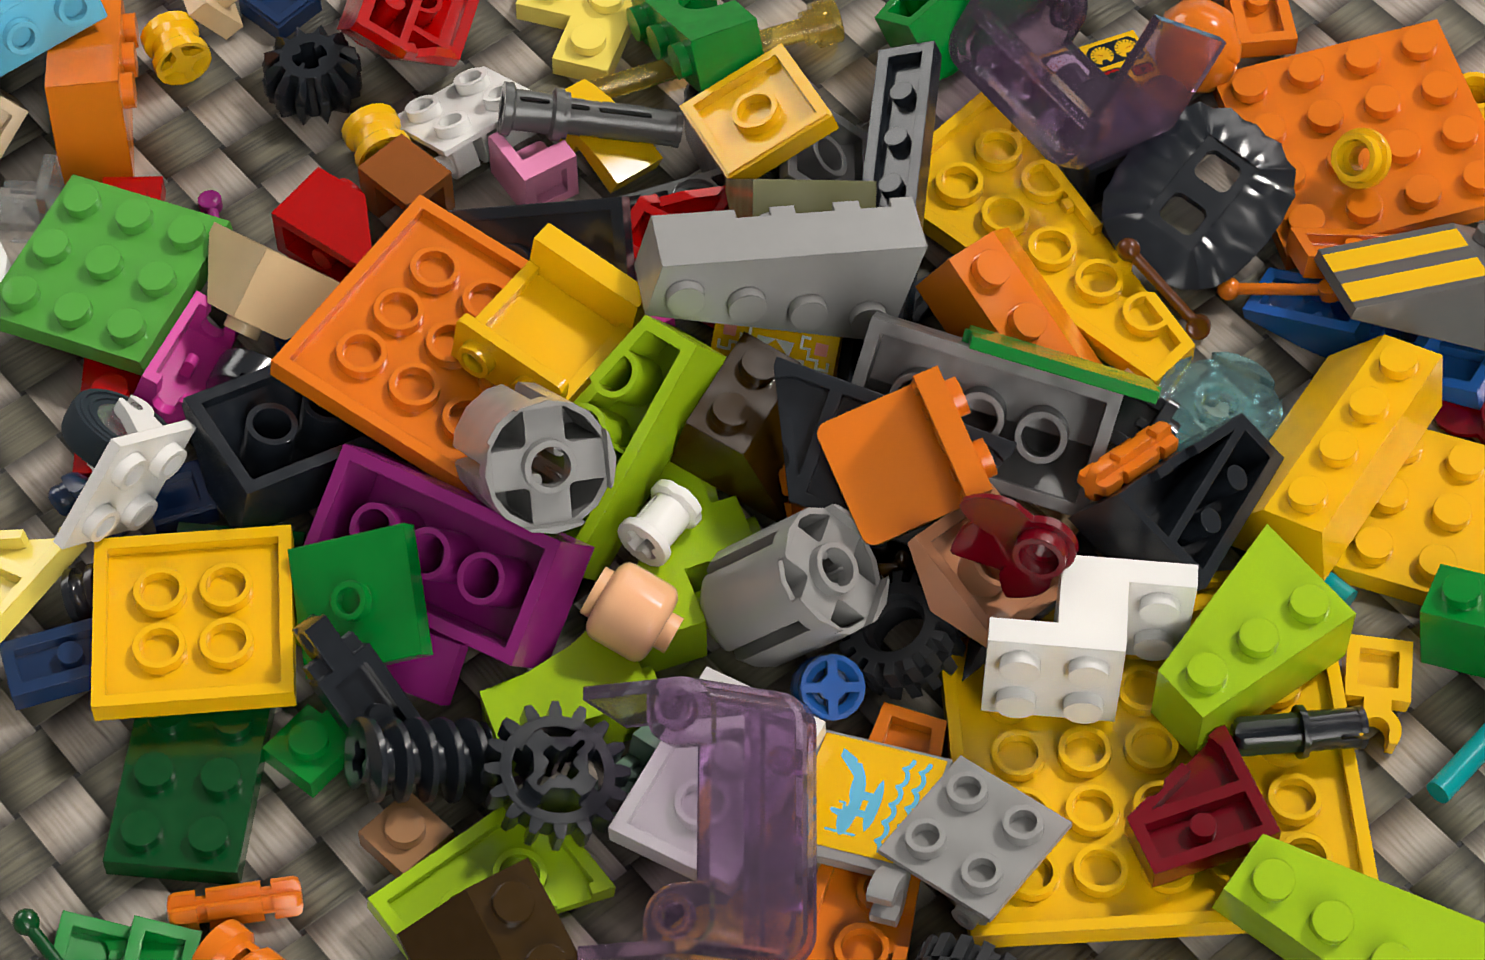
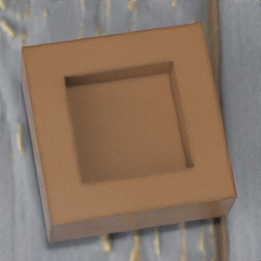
M411 794L409 801L406 803L392 802L358 831L360 845L396 878L455 838L454 831L414 794Z

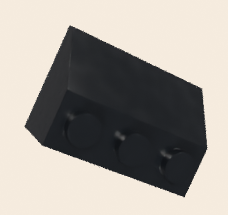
M271 365L183 398L182 407L186 420H189L197 427L191 437L207 491L232 529L273 526L319 507L343 444L381 451L401 461L408 462L271 376Z

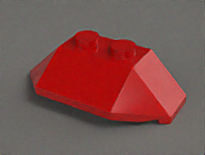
M347 0L336 30L352 38L357 44L367 47L389 60L455 67L461 58L479 0Z

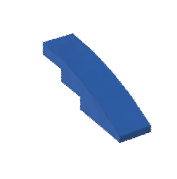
M1269 267L1259 283L1319 284L1323 279L1303 278L1300 273ZM1251 295L1242 308L1244 318L1326 359L1329 355L1384 334L1443 355L1442 400L1480 410L1485 402V351L1353 320L1349 317L1340 301L1326 303L1320 299V296Z

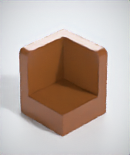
M402 133L357 167L360 189L366 196L367 209L378 218L395 205L405 211L419 194L445 210H453L455 208L452 172Z

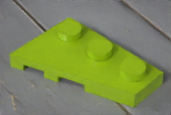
M502 807L494 810L368 897L367 908L407 958L396 937L399 932L464 889L527 857L557 914L614 897L616 886L584 846L579 847L571 834L565 835L559 851H552L548 835L539 834L535 842L528 846L524 844L526 828L522 825L517 824L514 828L505 832L500 826L507 811Z

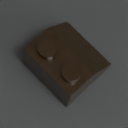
M744 331L686 421L670 462L730 496L736 495L740 502L779 522L787 517L784 503L789 502L788 496L782 494L778 475L785 462L774 363L777 356L800 365L801 363Z
M528 857L464 889L399 932L396 936L408 960H582Z

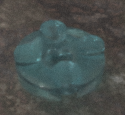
M1212 352L1211 360H1198L1191 363V356L1177 362L1163 376L1159 385L1162 387L1160 397L1165 400L1170 397L1180 404L1172 417L1182 424L1175 436L1179 439V444L1240 413H1243L1268 441L1281 424L1283 406L1282 399L1279 402V397L1274 391L1275 381L1267 370L1249 358L1230 352ZM1220 402L1226 403L1230 406L1229 416H1213L1203 406L1216 407Z

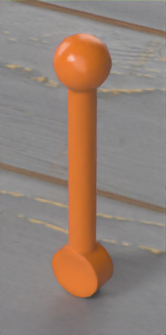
M1232 277L1217 286L1218 295L1227 301L1234 300L1238 295L1320 296V299L1326 303L1339 301L1326 279L1321 280L1319 284L1239 283L1237 279Z

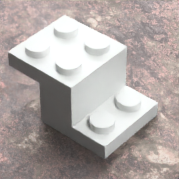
M1076 555L1073 564L1059 575L1053 622L990 617L981 711L998 712L1010 718H1025L1031 715L1062 717L1079 724H1090L1097 721L1115 722L1126 654L1137 655L1142 659L1150 661L1167 659L1189 630L1198 588V565Z

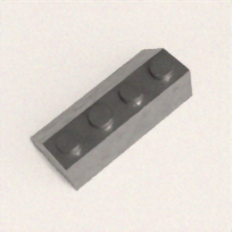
M876 312L871 317L851 383L887 395L910 385L914 375L938 365L944 380L955 376L963 390L971 411L970 414L961 417L964 424L1017 443L1013 455L997 469L998 475L989 478L990 483L993 484L1000 494L1070 516L1090 504V500L1085 497V489L1077 483V477L1081 469L1092 462H1097L1099 457L1106 453L1124 395L969 349L968 343L963 342L962 337L881 312Z

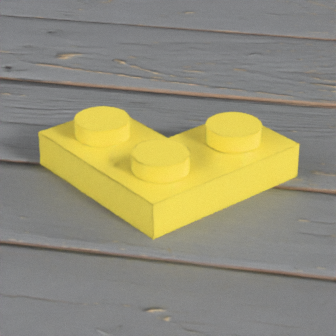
M631 0L516 1L517 19L564 30L552 57L553 74L578 80L586 79L591 83L609 86L631 34L626 16V9L632 7Z

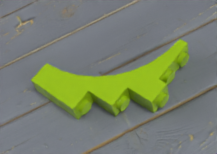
M670 457L658 481L661 479L671 480L689 490L702 507V520L696 527L685 529L671 545L670 558L664 565L660 567L650 566L640 560L637 564L677 589L678 602L673 613L684 618L667 650L665 653H662L652 647L644 659L633 662L591 639L585 631L570 646L530 671L479 691L483 722H487L492 730L493 739H499L497 733L502 721L506 717L520 725L519 719L524 706L530 704L535 708L540 717L546 716L551 701H559L562 716L572 718L573 713L579 706L586 708L584 723L591 728L604 720L610 725L603 738L606 744L625 742L632 739V734L654 716V706L662 703V694L655 672L707 656L708 627L700 606L701 585L704 577L708 575L707 567L718 551L761 530L754 516L750 518L745 517L736 495L718 500L714 486L670 462ZM512 760V775L514 777L518 775L514 771L517 763Z

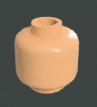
M631 562L620 565L615 571L605 567L580 610L581 614L588 617L586 632L591 639L633 662L644 659L652 647L665 653L684 618L673 613L678 602L677 589L663 579Z

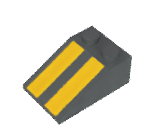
M1449 223L1318 250L1314 261L1351 319L1485 351L1484 223L1478 224L1477 228Z

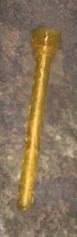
M818 0L808 3L807 10L798 13V19L759 30L764 53L781 43L786 47L805 41L808 46L817 44L820 48L844 42L845 39L842 19L834 0ZM662 59L589 80V82L597 86L612 99L678 78L672 68Z

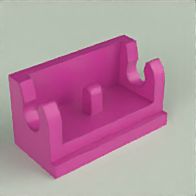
M199 291L195 292L142 374L133 394L146 401L153 408L154 412L167 424L186 420L182 407L183 398L206 390V381L220 355L226 350L232 349L239 335L238 332L226 326L223 329H219L208 321L207 316L211 312L212 305L207 303V296Z

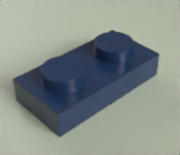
M92 618L0 643V654L16 711L91 690Z

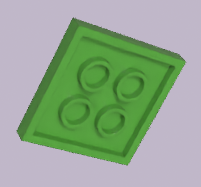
M73 174L0 282V331L142 376L195 292H200L208 280L209 232L213 223L216 222L233 230L231 223L225 219Z

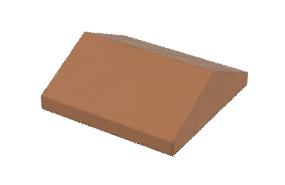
M991 483V486L993 488L991 494L1000 495V493ZM959 509L945 515L917 534L908 542V546L930 611L987 648L990 617L1031 620L1056 601L1059 575L1052 579L1049 589L1040 595L1027 598H1007L1001 588L999 580L1000 570L951 553V546L957 533L964 524L970 521Z

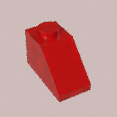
M317 167L271 212L278 251L340 283L372 248L365 194L349 179H338L320 167Z

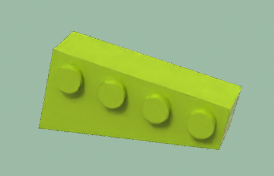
M645 315L593 372L590 376V385L573 402L589 411L598 423L609 432L616 455L615 478L612 489L607 487L598 506L583 518L586 521L583 525L562 532L595 547L583 578L595 581L598 580L605 567H610L622 545L617 532L619 525L628 517H636L643 508L651 493V488L658 481L676 448L686 421L726 359V356L679 328L648 315Z
M1262 834L1212 906L1214 910L1285 960H1485L1484 922L1265 834Z

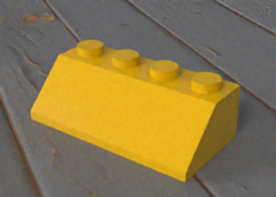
M1386 334L1329 355L1269 440L1284 459L1232 546L1247 551L1266 524H1268L1325 581L1442 407L1443 355Z

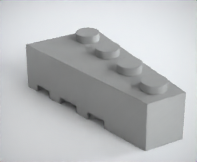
M912 197L889 198V207L863 209L860 208L859 201L832 202V211L796 213L794 205L769 207V212L763 213L760 216L737 218L734 210L654 215L650 217L634 267L644 312L648 316L865 340L871 317L876 312L898 318L927 249V243Z

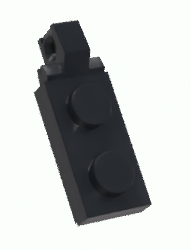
M311 614L292 629L295 637L307 655L312 659L302 668L311 680L309 682L310 686L346 736L353 720L360 716H369L375 719L376 722L387 716H394L402 722L411 717H421L370 643L361 642L353 631H348L341 637L324 614L321 616ZM390 784L387 785V790H391Z

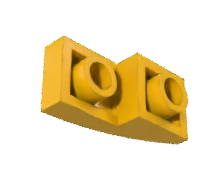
M586 79L565 89L566 92H571L572 98L614 102L607 94ZM567 134L566 139H560V141L565 140L574 153L579 150L610 194L654 170L663 159L662 155L651 143H637Z

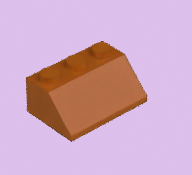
M1009 227L992 231L955 254L915 286L942 327L949 334L963 337L965 328L969 329L970 325L1102 364Z

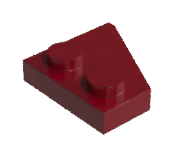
M1226 725L1215 728L1208 735L1206 745L1186 765L1181 762L1164 779L1162 789L1153 796H1147L1126 817L1124 829L1152 888L1245 857L1262 834L1278 840L1281 835V830Z

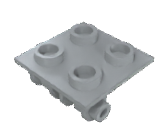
M960 755L878 848V853L954 900L956 907L951 912L953 918L962 927L973 930L977 924L986 925L995 918L1072 827V822Z

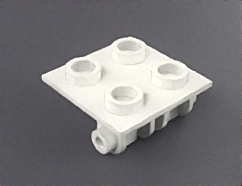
M485 66L465 70L454 78V83L433 95L420 96L410 101L406 105L405 110L397 114L401 122L400 130L405 131L412 139L437 152L439 156L434 159L450 170L452 178L457 180L481 165L479 159L485 163L490 161L488 136L498 132V111L504 81H514ZM514 82L517 89L530 90ZM512 130L509 136H503L513 147L525 139L534 136L536 133Z

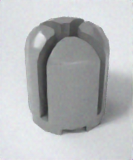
M517 382L515 391L504 384L486 389L466 406L454 430L453 447L468 456L455 461L457 473L462 483L480 502L505 519L532 533L558 534L583 525L586 522L583 518L598 506L607 487L612 489L614 485L616 455L609 432L598 423L589 411L536 383Z
M831 504L825 508L808 507L718 551L707 567L708 575L702 581L700 606L710 635L723 650H734L737 660L755 667H777L874 623L887 604L890 580L889 576L880 579L877 560L870 546L862 540L849 510L837 504Z

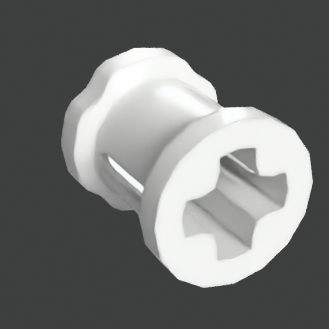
M661 479L651 488V499L637 516L628 517L619 525L617 531L619 539L624 547L641 562L650 566L660 567L670 558V547L685 529L696 527L702 520V507L689 490L679 486L674 481Z

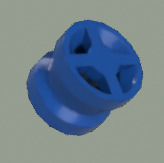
M827 654L809 657L798 665L792 675L790 692L792 701L795 705L801 706L802 711L823 721H835L847 718L857 711L864 699L866 686L863 673L855 662L842 655Z

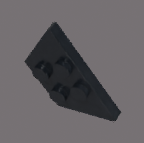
M777 356L774 363V375L789 503L803 509L808 507L825 508L831 504H837L849 510L820 446L817 431L822 423L885 395ZM964 424L971 441L979 438L984 439L997 469L1013 455L1017 445L1016 442ZM939 519L891 540L908 546V542Z

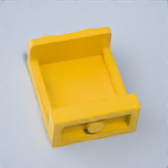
M548 223L534 237L530 260L475 318L465 313L456 322L451 356L456 358L468 373L478 378H485L496 386L504 384L515 391L517 382L536 383L573 403L590 385V376L645 316L638 282Z

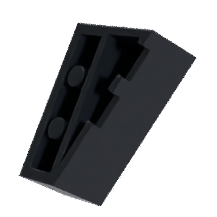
M1240 413L1185 440L1178 445L1176 452L1164 460L1160 459L1158 464L1128 484L1124 483L1119 490L1110 496L1091 502L1068 519L1106 558L1198 565L1197 591H1200L1208 586L1284 457L1243 413Z

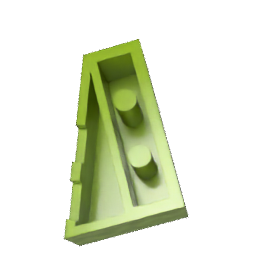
M1266 524L1158 670L1151 713L1194 757L1206 745L1208 735L1215 728L1226 725L1230 733L1231 724H1233L1234 719L1237 717L1261 714L1346 655L1356 613Z

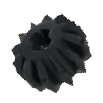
M320 25L313 33L305 34L299 27H296L292 39L276 37L273 50L264 53V61L262 63L264 93L268 97L269 103L276 105V109L279 110L282 118L297 114V118H299L304 126L311 117L320 116L328 124L332 111L349 113L352 103L351 99L360 97V90L362 89L360 56L356 52V47L349 46L342 32L328 36L323 26Z

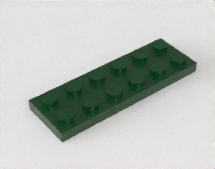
M179 522L176 533L232 528L231 526ZM292 531L294 548L304 546L307 538L306 532ZM276 707L135 718L102 861L106 874L225 885L241 883L265 765L262 747L270 740Z

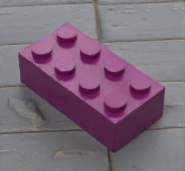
M343 444L304 545L400 523L414 524L429 628L510 666L535 668L549 659L553 654L595 547L562 532L558 534L532 533L505 519L476 499L472 494L432 477L413 465L381 451Z

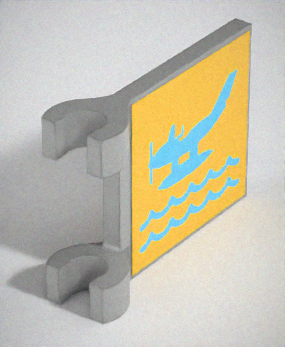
M826 730V734L812 758L778 840L769 847L764 857L761 872L762 875L770 877L766 887L771 889L776 897L792 901L798 890L804 861L806 860L872 876L866 892V900L874 903L869 913V919L873 922L897 927L904 910L912 874L880 855L878 848L951 767L953 760Z

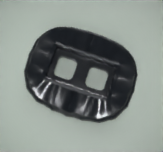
M1199 101L1183 109L1173 108L1159 123L1151 126L1141 140L1132 145L1125 159L1117 166L1111 182L1104 191L1102 221L1107 235L1115 248L1123 238L1130 237L1138 241L1141 248L1140 254L1169 286L1180 290L1213 288L1236 275L1268 243L1273 233L1283 221L1288 208L1296 196L1294 189L1296 169L1287 160L1282 144L1266 136L1257 124L1242 119L1232 108H1212ZM1207 155H1216L1238 171L1239 177L1228 191L1219 192L1196 176L1195 169ZM1173 197L1183 198L1204 214V221L1194 233L1185 235L1161 218V210Z

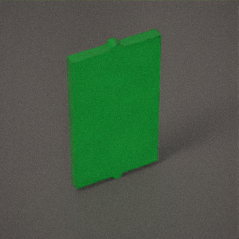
M970 325L969 329L965 328L962 341L968 343L969 349L1152 404L1157 403L1162 387L1155 385L1152 379Z

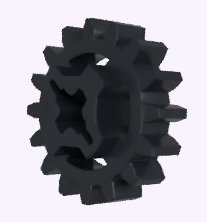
M551 701L546 716L543 717L539 716L531 704L524 706L519 719L520 725L506 717L502 721L497 733L499 739L490 738L483 755L490 763L484 764L479 781L481 784L494 787L489 791L485 806L487 809L504 807L507 812L500 827L505 832L514 828L517 824L525 827L524 844L528 846L535 842L539 834L548 835L552 851H559L565 835L571 834L579 847L585 846L592 834L591 826L604 834L614 819L612 812H618L628 796L621 788L626 786L631 776V768L616 764L625 750L623 742L606 744L603 738L610 724L604 720L592 728L584 723L586 708L582 706L576 709L572 718L562 716L559 701ZM512 760L517 763L514 771L522 777L523 787L519 790L512 775ZM590 762L594 765L597 773L598 791L594 788L597 780L589 774L588 764ZM568 766H570V769L566 776L560 774L556 776L554 779L549 778L543 785H540L544 775L547 777H551L555 775L557 772H563Z

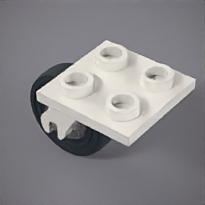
M87 389L80 392L73 399L63 417L61 432L68 446L87 463L93 472L53 542L63 550L90 541L98 542L107 536L128 530L136 531L143 527L152 518L157 509L158 503L155 498L165 481L172 477L183 465L187 456L184 448L197 427L189 420L167 424L154 412L153 408L146 401L134 395L128 397L105 389Z

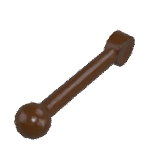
M1130 237L1120 240L1116 247L1119 258L1123 261H1131L1187 323L1186 332L1189 337L1194 340L1206 338L1211 330L1209 318L1203 314H1195L1140 254L1141 248L1138 241Z

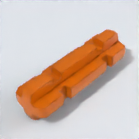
M1158 421L1152 426H1147L1136 433L1135 437L1125 440L1099 457L1097 462H1092L1081 469L1077 477V483L1085 489L1086 498L1092 501H1099L1103 497H1108L1119 490L1124 483L1128 484L1158 464L1160 459L1164 460L1176 452L1179 439L1171 434L1170 424Z
M292 875L271 878L270 886L261 887V882L258 880L205 888V895L196 896L195 890L175 892L167 898L169 924L201 930L200 923L210 922V929L230 919L238 920L242 924L265 921V914L275 913L276 919L299 916L303 913L304 906L301 883L298 877Z

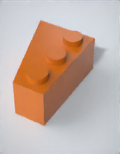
M101 0L108 15L106 18L47 50L44 88L63 188L73 174L101 183L103 177H135L132 108H137L135 78L138 77V60L136 48H139L140 42L136 13H125L123 0Z

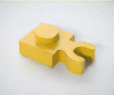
M1351 634L1346 655L1342 658L1341 671L1346 704L1364 707L1369 727L1379 729L1384 735V753L1392 754L1402 734L1401 723L1392 711L1406 712L1411 703L1413 641Z

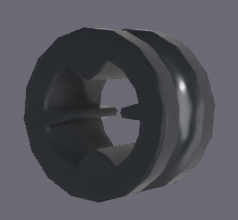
M93 563L87 564L83 573L77 567L66 569L62 573L61 595L65 609L73 623L92 618Z

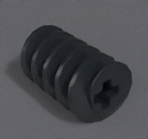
M360 716L353 720L345 742L344 770L347 783L353 790L358 789L360 784H365V791L371 803L383 801L388 784H390L393 798L397 803L409 801L413 791V784H416L419 800L423 803H431L435 800L439 784H441L444 800L448 803H457L462 797L466 784L469 799L474 804H480L486 800L490 786L480 783L479 776L484 764L490 763L483 755L490 738L493 739L492 730L487 722L480 721L478 723V721L472 718L465 717L456 720L454 723L445 717H437L428 723L427 720L421 717H411L402 722L394 716H387L376 722L375 719L369 716Z

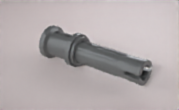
M504 81L499 102L498 134L509 136L512 130L547 134L550 141L558 142L560 139H566L567 134L678 148L682 138L684 116L679 109H658L639 105L572 98L571 92H566L565 88L555 87L552 93L517 89L514 82Z

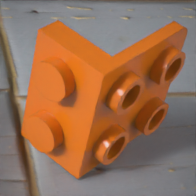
M938 365L914 375L910 385L822 423L818 428L817 438L859 534L868 545L876 546L955 512L960 509L959 504L962 498L978 493L991 494L993 490L989 478L998 475L993 457L983 438L971 441L961 418L971 413L963 390L955 376L944 380Z

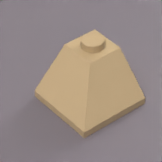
M216 222L211 227L208 249L207 303L228 314L223 324L224 326L253 340L258 341L262 331L282 340L291 338L340 284V282Z

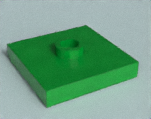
M400 523L287 549L298 625L311 614L317 616L324 614L341 637L348 631H353L361 642L370 643L384 665L433 655L414 524ZM301 646L303 662L305 666L310 661H312V659L307 655V653Z

